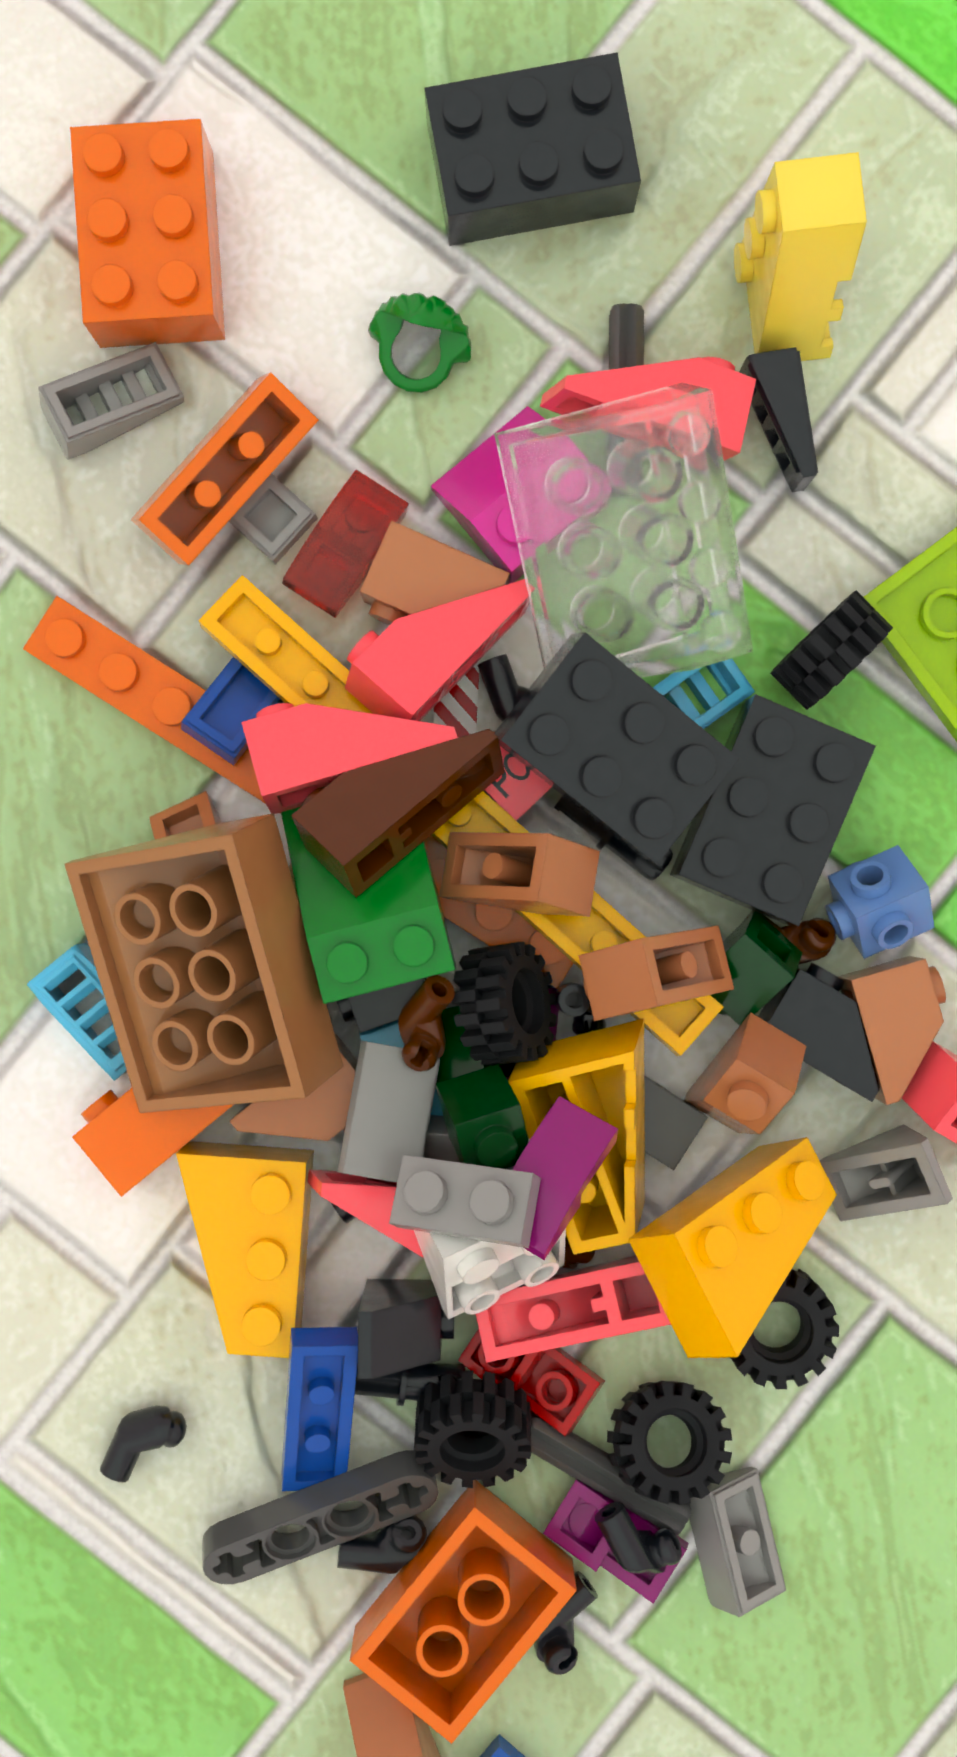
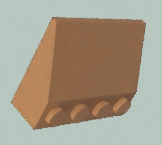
M274 813L218 823L87 856L64 864L140 1113L306 1098L344 1067L327 1004H323L306 939L299 902Z

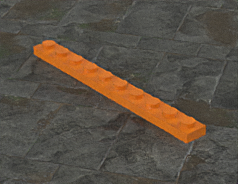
M58 596L55 597L23 648L25 651L265 803L260 792L248 748L233 766L181 730V721L206 690ZM430 835L424 842L439 896L447 849ZM439 896L444 918L488 946L524 942L525 945L531 944L535 947V955H542L546 962L542 972H550L553 980L550 985L558 989L574 963L515 910L452 900Z

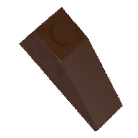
M486 729L343 772L326 787H320L310 793L302 803L301 808L291 815L305 849L357 898L505 773L498 736L490 729Z

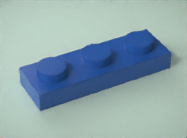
M357 1327L291 1328L281 1469L282 1491H299L348 1471L358 1363Z

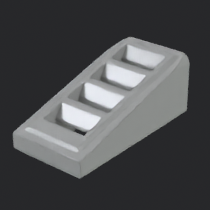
M156 342L38 387L42 411L67 460L87 453L184 403V396ZM145 369L157 393L146 397L135 373ZM122 381L133 403L123 406L113 384ZM96 393H99L108 410L107 413L100 416L89 398ZM76 404L84 422L77 425L73 424L66 410Z

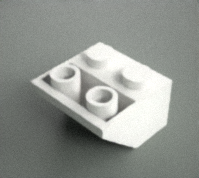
M566 1228L545 1260L522 1247L414 1230L441 1307L448 1320L464 1312L470 1315L480 1313L494 1305L500 1298V1295L523 1284L528 1287L540 1285L552 1278L559 1268L564 1266Z

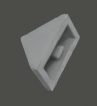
M904 1124L820 1160L837 1194L832 1203L840 1221L945 1205L953 1199L928 1138Z

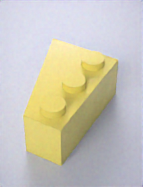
M859 152L774 162L764 189L757 190L753 216L745 219L743 240L741 243H736L734 247L737 283H746L754 354L796 347L797 351H800L801 361L831 357L834 345L832 337H830L829 322L840 321L844 309L842 299L833 300L837 283L852 279L867 223Z

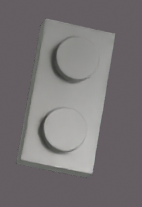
M403 1155L389 1224L403 1229L529 1248L541 1178L530 1172Z

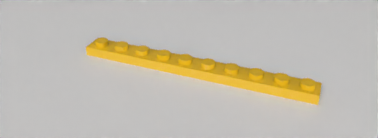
M243 575L198 620L205 632L273 691L284 703L293 704L294 707L308 703L373 714L345 689L349 670ZM482 791L431 835L447 849L450 832H530ZM595 891L593 893L590 917L546 915L515 910L580 970L582 968L578 955L645 938L638 929ZM711 995L630 1013V1015L636 1020L644 1018V1027L676 1056H681L724 1007Z

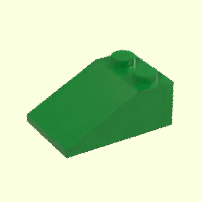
M301 807L281 812L306 939L323 1004L456 970L457 965L424 841L356 898L305 849L291 816Z

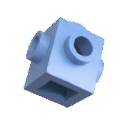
M899 845L863 861L852 863L846 868L828 875L833 899L832 903L825 906L829 921L841 940L848 937L851 938L864 959L883 950L899 947L909 939L935 928L929 886Z

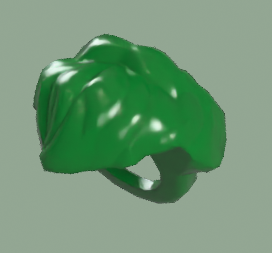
M402 293L398 297L392 296L386 303H382L379 310L375 312L368 328L370 336L379 343V361L384 374L395 386L407 392L423 393L437 388L447 379L454 364L467 363L471 359V339L469 338L468 326L463 324L460 314L455 313L454 309L447 305L445 300L434 295L426 297L422 293H413L411 295ZM404 320L412 324L441 330L439 337L440 362L437 369L430 376L422 379L409 378L402 374L394 364L392 346L403 327Z

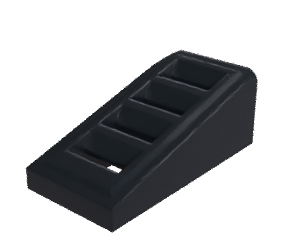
M794 347L749 355L746 357L739 372L756 379L751 402L752 407L791 492L804 491L817 475L818 467L800 351H797V348Z

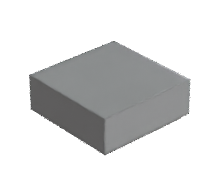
M271 473L229 522L276 565L318 518L306 504Z

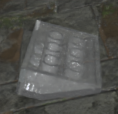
M681 382L494 433L544 669L570 635L583 632L591 636L639 677L695 670L753 652L712 389Z

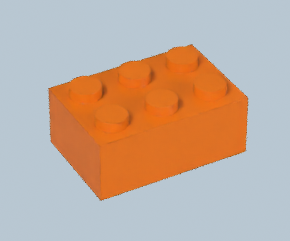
M201 119L70 127L83 324L100 348L149 345L154 342L157 344L225 340L214 158Z
M473 1480V1488H467L428 1535L427 1540L417 1555L397 1573L355 1625L349 1661L452 1744L577 1591L573 1559L481 1483Z

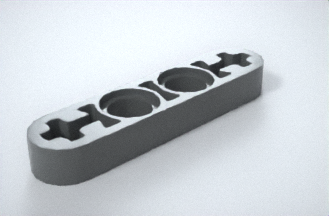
M405 1450L219 1521L210 1526L203 1535L202 1566L205 1576L219 1584L241 1583L417 1515L430 1508L437 1499L438 1487L436 1476L431 1477L424 1472L425 1464L418 1465L415 1459L416 1451ZM348 1501L364 1503L359 1508L349 1511L334 1509L338 1504ZM290 1524L305 1526L302 1530L293 1533H278L275 1531L281 1526Z

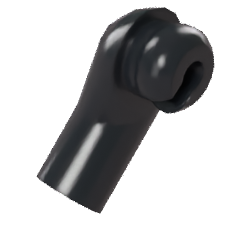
M507 654L488 659L477 665L495 714L501 721L506 719L529 689L517 684Z
M570 982L558 987L555 992L557 1003L555 1006L566 1015L573 1016L572 1030L576 1035L607 1028L605 1019L594 1021L590 1002L582 985Z
M158 1405L128 1413L122 1418L100 1466V1472L111 1480L127 1482L141 1452L157 1449L163 1445L169 1448L175 1447L183 1440L187 1428L184 1416L177 1411L170 1412L166 1406Z
M621 1502L610 1503L596 1513L595 1522L617 1562L624 1570L630 1573L656 1575L663 1573L667 1565H675L680 1561L682 1556L681 1545L672 1530L662 1528L656 1533H653L651 1530H637Z
M414 1515L382 1528L372 1538L360 1536L339 1545L337 1568L386 1574L397 1573L417 1555L427 1540V1529L423 1521Z
M579 1571L575 1573L577 1591L534 1642L538 1659L544 1662L547 1670L555 1675L565 1674L575 1666L578 1660V1651L574 1647V1618L598 1598L589 1580Z

